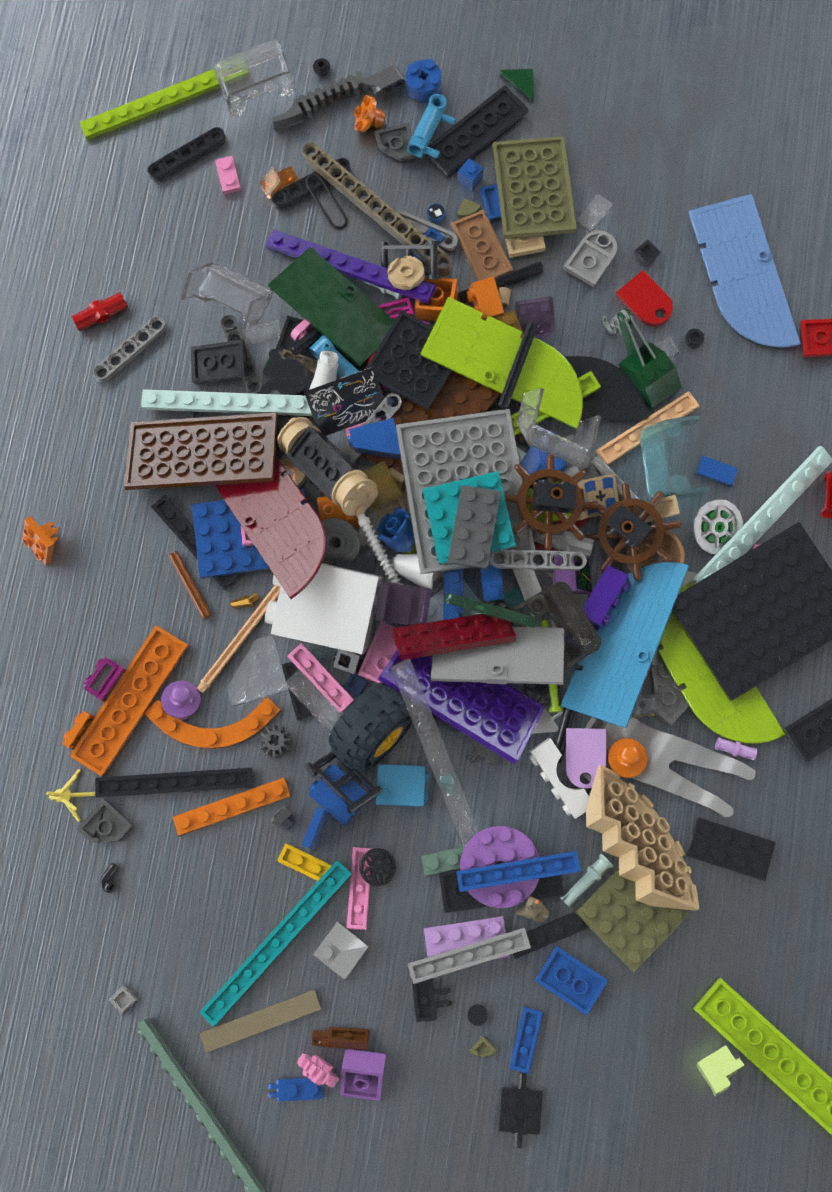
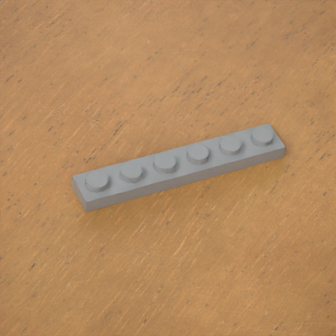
M525 928L408 963L412 982L415 984L531 947Z

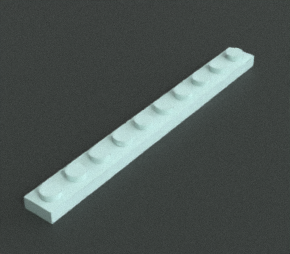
M144 389L142 393L141 408L143 410L245 414L276 413L277 415L312 416L306 396Z
M818 446L692 579L695 583L743 556L831 464L832 458L824 447Z

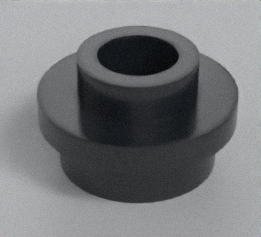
M320 58L313 63V70L318 76H326L329 73L331 67L327 59Z

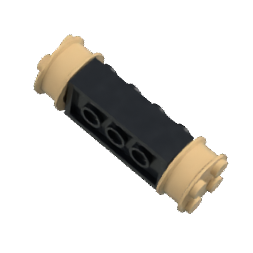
M294 417L282 428L277 437L280 450L287 453L286 456L329 499L333 500L337 506H341L342 511L346 515L364 514L378 496L376 483L368 479L367 475L321 433L317 427L313 426L309 419Z

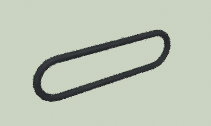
M310 174L306 178L305 184L324 215L334 228L341 229L345 227L347 216L320 175ZM316 176L321 180L345 218L343 225L336 226L333 224L308 184L309 178Z

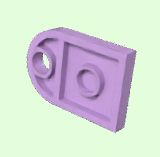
M566 728V774L569 780L577 787L592 788L597 767L599 765L606 767V729ZM586 772L591 775L590 783H581L580 775Z

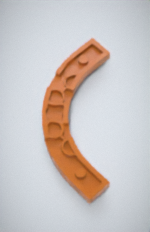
M266 697L248 716L232 725L221 728L196 727L178 718H174L164 711L160 700H157L144 714L164 733L179 742L198 748L216 749L234 746L237 743L252 738L263 730L281 710Z

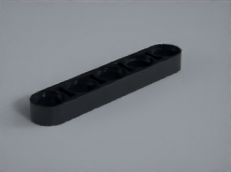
M219 127L212 128L151 163L148 167L150 178L154 181H160L220 147L226 141L224 130ZM217 133L222 135L219 140L213 139V136ZM201 142H205L207 144V146L203 149L197 147L198 144ZM185 151L192 152L191 156L187 158L183 157L182 154ZM169 160H176L174 166L167 165ZM156 168L161 170L158 175L152 174V171Z
M346 158L335 160L339 164L347 165L346 170L348 172L351 171L350 162ZM309 175L275 192L272 195V203L275 209H286L312 195L305 184L306 178ZM313 176L309 178L308 182L311 180L316 182L314 187H310L313 193L325 188L318 177ZM322 177L327 186L331 185L327 180H325ZM299 189L301 192L299 195L294 196L291 194V191ZM279 197L285 199L282 204H277L275 200Z

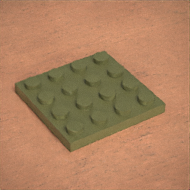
M619 868L575 912L632 972H635L689 916L688 912L684 909L655 907L636 901L635 881L619 876Z

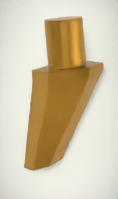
M255 592L249 597L244 595L229 602V604L233 608L253 607L252 603L260 597Z

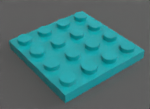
M499 471L423 489L439 565L448 563L462 485L501 491L491 553L516 547Z

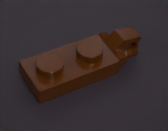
M329 1027V1030L324 1031L313 1030L312 1045L328 1048L368 1050L370 1030Z

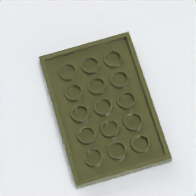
M564 136L493 142L492 147L503 238L511 239L576 233L577 226Z

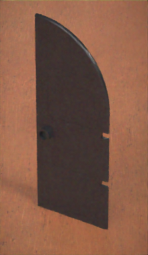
M564 356L573 367L578 378L591 371L601 386L599 390L583 398L580 420L648 419L643 395L622 369L599 358ZM501 395L494 402V404L491 406L488 412L505 410L504 408L498 406ZM511 398L507 409L510 410V415H513L527 407V405ZM549 417V418H547V419H545V420H556V419H554V418H552V417Z

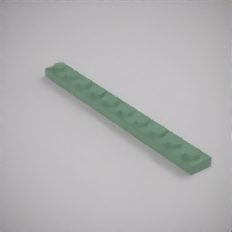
M148 1018L143 1019L137 1024L139 1035L150 1043V1051L155 1057L158 1056L160 1058L163 1070L167 1074H171L174 1079L172 1082L175 1088L183 1092L185 1095L184 1100L188 1107L194 1108L198 1114L196 1115L198 1122L202 1126L205 1125L207 1127L209 1138L214 1144L217 1143L221 1148L220 1153L224 1160L230 1161L233 1166L232 1171L238 1179L241 1178L245 1183V1191L264 1192L265 1189Z

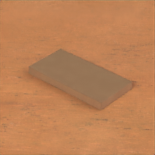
M484 209L451 223V228L457 235L458 242L477 281L493 276L497 278L513 272V268Z

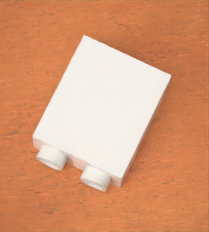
M322 563L310 584L296 597L290 599L274 575L273 585L280 586V592L277 602L270 600L268 603L265 623L273 624L271 634L363 654L367 652L383 577Z

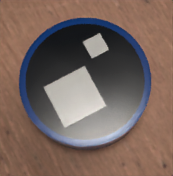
M439 203L431 204L427 209L428 219L434 223L441 222L445 217L444 207Z

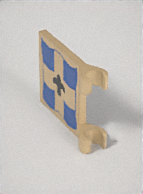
M615 474L584 479L577 483L582 491L584 502L596 501L608 509L619 501ZM584 509L578 520L601 514L596 510Z

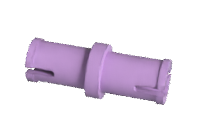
M718 737L715 744V749L731 753L734 757L741 756L754 761L757 755L756 748L742 745L738 741L732 742Z

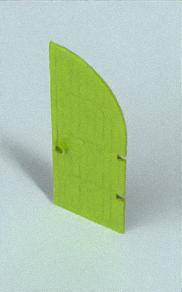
M448 297L420 355L502 394L522 341L520 337L522 331L490 316H487L485 321L481 319L482 312ZM534 337L512 399L577 429L583 409V396L579 379L571 364L559 351Z
M693 582L681 587L679 594L693 586ZM671 612L659 643L663 649L658 651V654L677 686L684 683L686 688L681 692L695 715L715 733L741 743H765L785 736L784 731L756 686L734 700H728L679 621Z

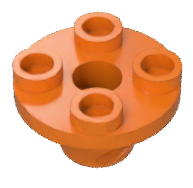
M365 95L360 107L357 106L354 112V117H356L355 130L362 133L366 132L370 126L375 127V129L382 127L385 121V113L381 109H376V99Z
M630 738L616 741L610 747L607 756V762L611 770L625 779L641 774L646 768L648 761L647 752L643 745Z

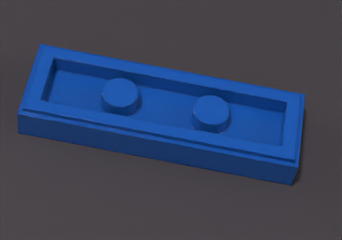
M523 1006L509 1069L527 1074L530 1073L543 1011Z

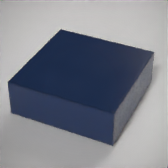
M351 674L343 688L358 698L364 692L369 682L357 674Z

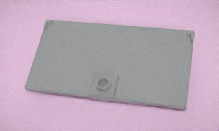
M513 627L516 641L433 655L431 681L563 685L564 628Z

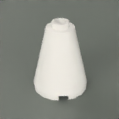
M397 554L391 561V564H393L392 568L395 569L394 573L430 592L435 593L440 588L441 583L438 582L440 577L444 578V571L420 575L417 554Z

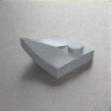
M337 922L313 955L345 980L369 946Z

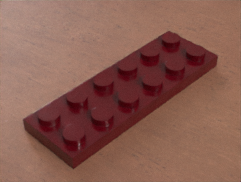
M506 610L392 628V636L400 661L516 641V634Z

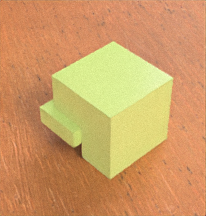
M726 1045L697 1063V1068L715 1097L730 1088L731 1083L728 1078L741 1071L744 1067L741 1059L735 1060Z

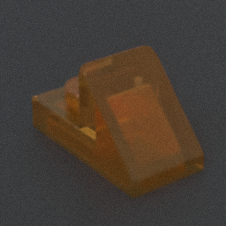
M292 166L276 172L275 168L272 167L260 181V185L267 198H270L275 192L299 179Z

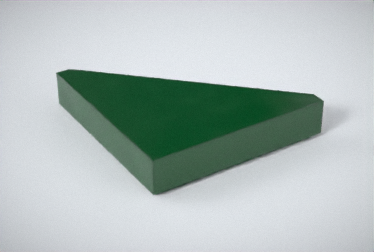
M533 69L500 70L501 77L507 79L515 89L525 94L531 102L534 101Z

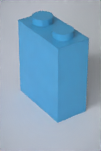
M378 764L377 786H380L383 792L376 797V805L424 808V803H428L429 791H425V783H429V771H426V766Z

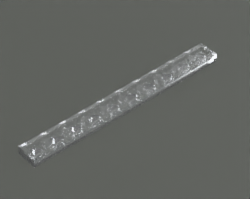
M407 659L390 668L461 844L465 847L479 830L412 663Z

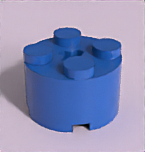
M418 60L407 67L406 85L410 98L418 100L419 103H429L431 95L441 92V70L434 60Z
M403 508L393 509L395 512L392 514L387 513L380 520L377 527L378 537L395 552H409L415 543L411 515Z

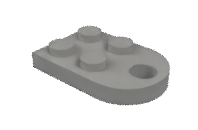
M602 230L589 232L579 243L563 269L590 286L595 287L616 256V240L611 234ZM604 238L608 241V244L601 245L598 240Z

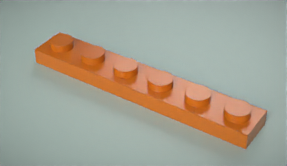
M281 778L173 816V821L178 836L289 798L291 794L286 779Z

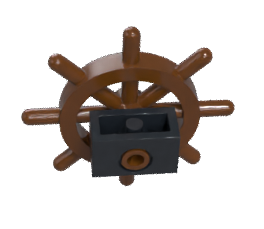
M553 454L547 456L546 469L538 470L532 474H529L520 464H516L514 469L524 479V482L521 484L517 495L504 494L506 502L516 503L518 514L522 519L512 529L513 534L518 535L527 526L537 533L544 534V549L546 551L552 549V535L563 533L568 529L578 540L582 541L585 536L575 523L579 519L582 509L597 510L599 507L595 502H584L581 490L577 485L586 476V472L580 470L571 478L566 473L555 470ZM529 487L533 489V497L526 496ZM527 504H533L534 511L530 513ZM543 512H545V524L536 519ZM553 513L562 523L553 525Z
M623 483V500L614 503L608 509L594 501L599 506L596 511L602 515L598 526V533L584 536L594 541H600L603 550L609 555L599 568L602 573L607 565L611 566L615 560L622 564L632 565L634 579L640 581L642 578L641 563L648 561L655 555H658L667 563L672 562V556L661 549L665 530L680 528L682 523L681 521L663 522L661 515L655 509L664 496L662 491H658L648 503L640 499L631 498L629 484ZM632 508H639L643 511L637 517L633 514ZM651 515L655 524L648 525L644 521ZM652 532H656L654 541H650L648 539ZM622 537L613 549L608 539ZM626 545L630 546L631 556L620 554ZM642 545L648 548L643 553L638 554V548L640 549Z

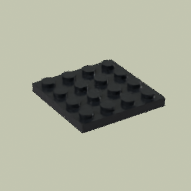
M401 310L365 369L374 367L379 384L429 411L453 370L420 355L433 327Z

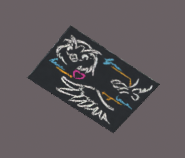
M374 367L304 391L316 427L325 436L366 422L384 400ZM378 411L376 413V418L385 415L386 413L384 411Z

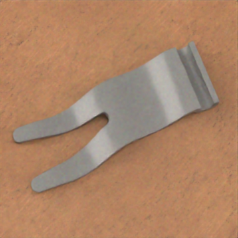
M632 716L626 729L591 717L585 727L587 729H606V767L610 768L607 762L610 747L620 739H634L645 748L648 761L644 771L631 779L707 807L723 817L732 816L734 813L733 808L721 798L672 771L669 768L670 763L679 761L733 774L746 780H752L756 776L753 768L739 760L707 749L686 739L651 728Z

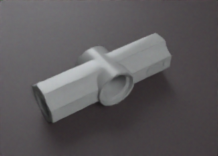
M569 531L552 535V547L554 549L581 552L585 556L590 557L594 540L584 538L580 541ZM536 532L534 542L544 545V534Z

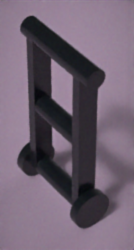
M426 241V245H388V242H381V266L388 268V249H405V256H412V249H430V272H425L426 279H441V275H437V245H441V241Z
M332 751L313 764L311 762L305 764L308 774L311 777L317 775L348 806L346 809L350 814L383 792L380 786L375 787L361 772L347 767ZM334 758H337L350 772L333 782L320 768ZM356 777L370 792L353 802L340 787Z

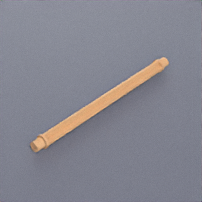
M280 586L272 588L209 672L200 680L201 683L197 687L199 691L204 693L207 688H210L215 678L265 615L269 601H275L278 598Z

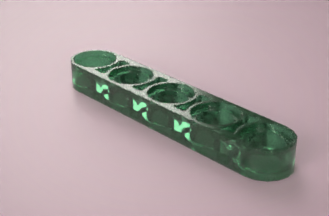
M446 593L443 601L453 606L531 628L535 627L537 618L451 593Z

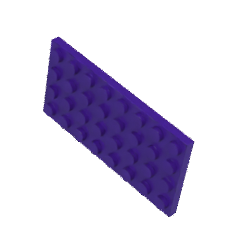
M396 650L379 676L378 680L394 688L422 708L511 763L516 764L545 706L509 684L431 681L433 655L400 661Z

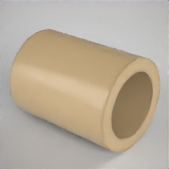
M501 287L498 291L503 308H508L511 290Z

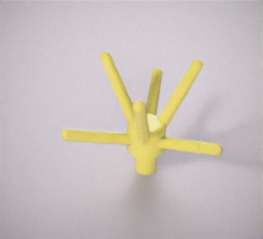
M81 769L75 772L63 788L57 789L55 792H46L50 800H56L59 803L63 802L78 822L81 819L75 812L77 807L69 802L70 798L95 796V792H70L69 788L76 780Z

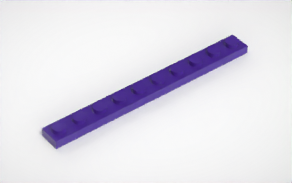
M274 229L265 243L267 248L298 258L311 247L341 274L429 304L436 290V285L423 281L413 289H398L388 279V268Z

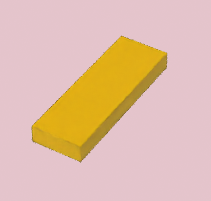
M285 843L277 860L317 881L332 866Z

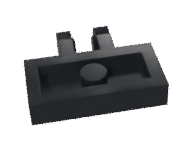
M432 978L415 984L412 982L416 1022L437 1020L436 1008L452 1006L451 1001L444 1000L435 1003L434 995L450 993V988L433 990Z

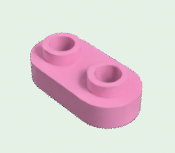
M304 319L294 328L290 336L297 342L315 327Z

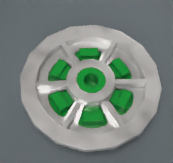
M715 499L704 504L698 510L693 524L695 541L700 548L710 554H717L743 526L741 513L734 504L727 500Z

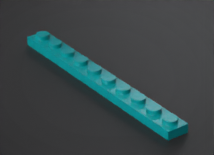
M336 860L199 1013L213 1027L217 1025L352 873L340 861Z

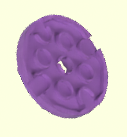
M505 826L490 827L478 832L469 840L461 856L460 870L495 865L498 861L508 863L538 858L539 854L532 841L522 832ZM539 879L468 890V892L484 905L494 908H508L527 899L536 888Z

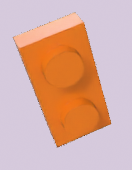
M84 710L82 713H79L74 720L75 724L72 729L68 730L64 735V742L62 744L74 750L94 719V716Z

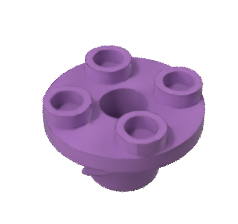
M176 681L169 684L164 689L161 697L164 711L168 715L180 720L192 716L198 710L201 701L198 689L186 681Z

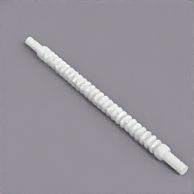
M365 514L357 515L359 526L363 527V532H366L365 537L369 538L367 541L371 542L370 546H373L372 551H375V556H378L377 561H381L380 566L384 567L382 570L386 571L385 576L388 575L389 578L387 580L391 581L390 585H393L392 590H395V595H398L397 600H401L400 605L404 606L402 609H405V615L408 614L409 616L407 619L411 620L410 624H421L419 621L421 618L417 617L418 613H415V608H412L413 603H410V598H407L408 593L404 592L403 584L399 583L398 574H395V569H392L393 564H390V559H387L388 554L384 553L386 550L382 549L383 545H380V540H377L378 535L374 534L376 531L372 530L373 525H370L369 517H366Z

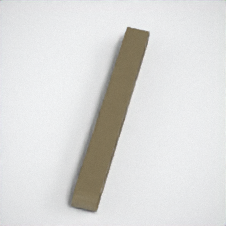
M309 142L302 147L305 162L400 243L403 245H426V241H431L315 143ZM362 196H366V197H367V198L364 199V200H361V199H360ZM376 207H380L377 211L373 210ZM389 218H393V219H394V220L391 221V222H387V221H386V220L389 219ZM402 229H406V230H407L405 233H400V232H399V231L402 230ZM416 240L421 241L419 244H413ZM437 246V274L447 276L452 271L451 258ZM412 249V253L430 267V256L426 255L427 252H430V249ZM441 263L448 264L446 267L439 266Z

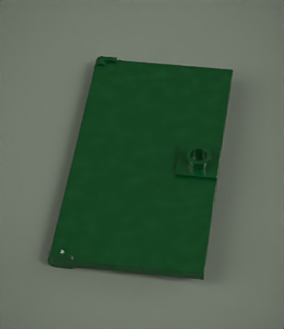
M311 247L304 251L268 284V287L359 367L377 351L394 323V320Z

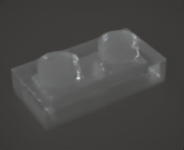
M597 194L579 217L576 224L587 232L594 231L611 209L613 203Z

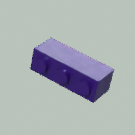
M607 565L580 611V619L602 630L603 626H607L611 620V612L613 609L616 610L621 602L620 597L622 593H626L630 587L629 575Z

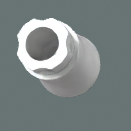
M322 351L320 353V359L318 360L310 389L336 380L338 369L337 353L332 351Z

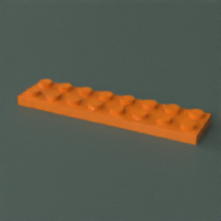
M155 625L70 754V757L104 777L189 645Z

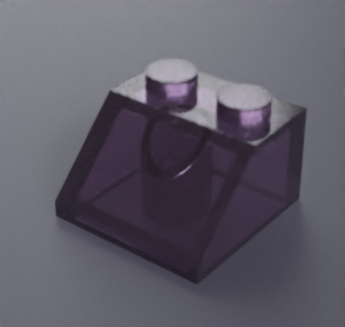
M552 296L515 302L514 311L523 335L529 322L538 325L535 334L547 335L554 332L555 320Z

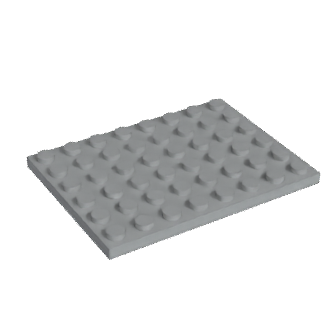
M509 409L396 425L420 575L469 568L468 566L449 563L439 565L423 489L499 471L504 494L517 495L523 480L514 469V466L519 464V458ZM506 502L513 529L522 519L518 514L516 503ZM527 526L518 535H514L516 547L506 549L535 550L532 530ZM496 554L494 561L496 563H503L505 558L502 554ZM520 554L515 555L513 558L514 561L524 559Z

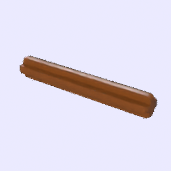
M177 551L171 553L169 558L203 619L211 616V612Z

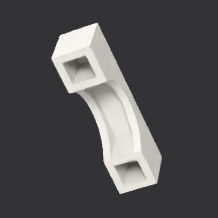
M547 738L529 750L532 754L529 756L535 767L539 765L543 771L540 775L546 783L550 782L553 786L551 790L557 800L561 798L565 804L562 808L567 816L572 815L576 819L585 813L589 796L584 788H568L559 781L556 767L562 755L551 738Z

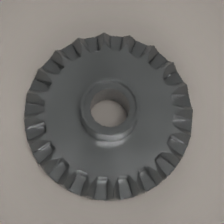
M333 517L324 520L322 523L326 534V550L323 560L334 566H337V562L351 563L358 556L361 548V540L358 537L359 533L355 531L354 526L349 524V521H344L342 518L337 519ZM336 537L341 540V544L337 541Z

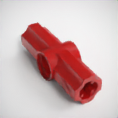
M121 292L105 300L98 299L91 302L88 306L89 308L71 317L78 330L81 331L95 323L103 324L109 321L111 315L126 309L128 305Z

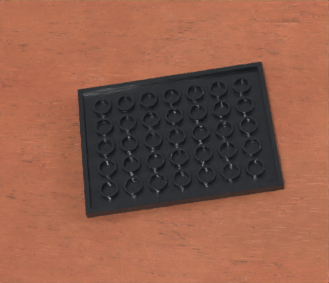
M797 522L678 594L672 609L673 614L729 701L734 700L832 640V570L800 522Z

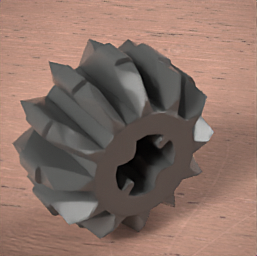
M276 724L273 725V731L267 726L266 730L268 733H260L265 739L258 741L260 744H265L260 748L261 751L267 750L266 756L268 757L272 752L274 758L278 757V752L285 756L283 749L285 748L288 751L291 749L286 745V743H292V739L287 738L290 736V732L284 733L285 727L283 726L278 730ZM274 737H276L277 739L280 738L278 740V745H271V743H273Z

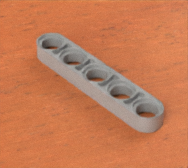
M159 316L152 317L96 365L93 370L95 378L102 383L109 381L166 331V324L163 318ZM161 322L162 327L156 330L153 329V324ZM141 334H148L149 337L146 341L142 342L139 340ZM132 345L135 347L132 353L125 352L127 346ZM119 357L121 362L118 365H112L113 358ZM101 369L107 370V374L104 377H98V372Z
M396 393L388 394L362 426L379 422L376 419L378 411H384L387 415L386 420L390 419L401 406V397ZM396 396L399 403L396 407H391L388 404L389 397ZM349 443L341 451L343 454L349 455L353 463L361 454L356 453L353 447L349 446Z
M502 550L493 552L490 557L492 566L500 569L578 571L587 562L586 556L583 553L571 551ZM502 554L505 558L504 563L497 564L494 561V556ZM517 554L522 555L524 558V563L521 565L516 564L513 560ZM535 555L543 557L544 562L542 565L534 564L533 557ZM554 556L562 557L563 564L561 566H556L553 563L552 559ZM574 556H579L582 559L581 566L573 565L572 558Z

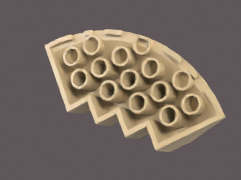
M599 765L586 808V827L602 833L603 852L619 857V876L635 881L636 901L655 907L699 910L696 885H692L690 877L692 873L691 867L685 863L683 858L685 852L679 840L675 842L668 832L670 825L666 819L658 816L657 812L652 808L654 804L644 794L640 795L634 789L635 786L629 782L627 784L614 771Z

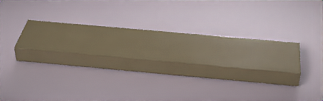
M312 990L200 1032V1037L207 1053L316 1012L322 1008L316 991Z

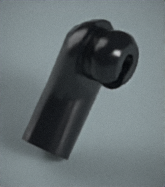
M112 862L100 877L102 889L106 893H112L115 890L113 876L119 867Z

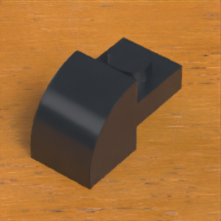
M356 556V563L337 562V567L373 574L376 568V557Z

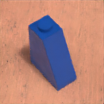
M393 418L349 429L348 443L350 447L354 448L356 453L401 460L396 425Z
M492 564L488 565V569L480 568L484 601L504 599L501 569L493 567Z

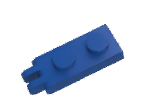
M307 1077L276 1079V1083L267 1084L268 1089H276V1092L268 1093V1098L276 1097V1101L324 1098L323 1085L319 1086Z

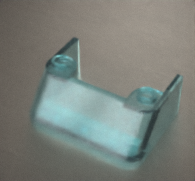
M699 415L664 420L646 426L641 430L639 440L646 492L649 499H652L658 491L664 493L663 498L676 495L677 499L704 496L710 491L709 487L690 489L689 480L685 476H673L668 439L677 437L681 433L682 427L694 426L700 419Z

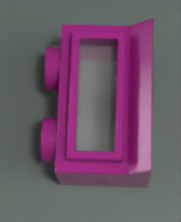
M106 656L96 663V671L85 679V687L83 688L104 703L107 700L105 696L111 688L114 689L117 684L116 680L121 673L126 671Z

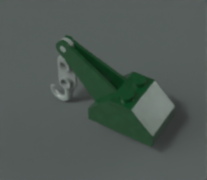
M627 308L618 312L611 320V324L607 321V317L603 316V324L610 334L623 335L628 357L619 362L618 366L641 392L649 410L682 388L677 369L670 358L653 343H647Z

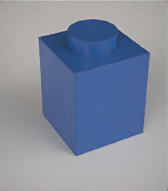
M470 158L458 171V182L472 192L483 179V167Z

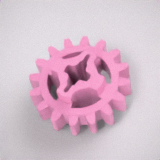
M302 1053L297 1061V1064L304 1070L302 1074L319 1086L327 1084L329 1087L334 1088L339 1080L337 1074L332 1072L334 1067L318 1055L310 1057Z

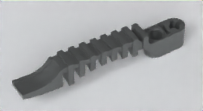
M396 65L390 66L367 78L363 77L360 71L356 73V77L350 74L348 78H341L337 83L336 81L331 82L332 85L330 86L326 84L322 89H315L313 93L311 91L307 92L306 96L300 95L298 99L293 101L291 108L287 112L271 118L274 130H279L304 121L301 115L303 114L302 110H304L309 120L313 119L310 106L315 114L319 113L318 103H320L322 109L326 108L325 100H328L331 105L334 103V96L338 101L342 100L341 93H344L347 99L351 97L350 90L353 91L355 97L360 96V91L375 94L377 98H381L402 88L406 81Z

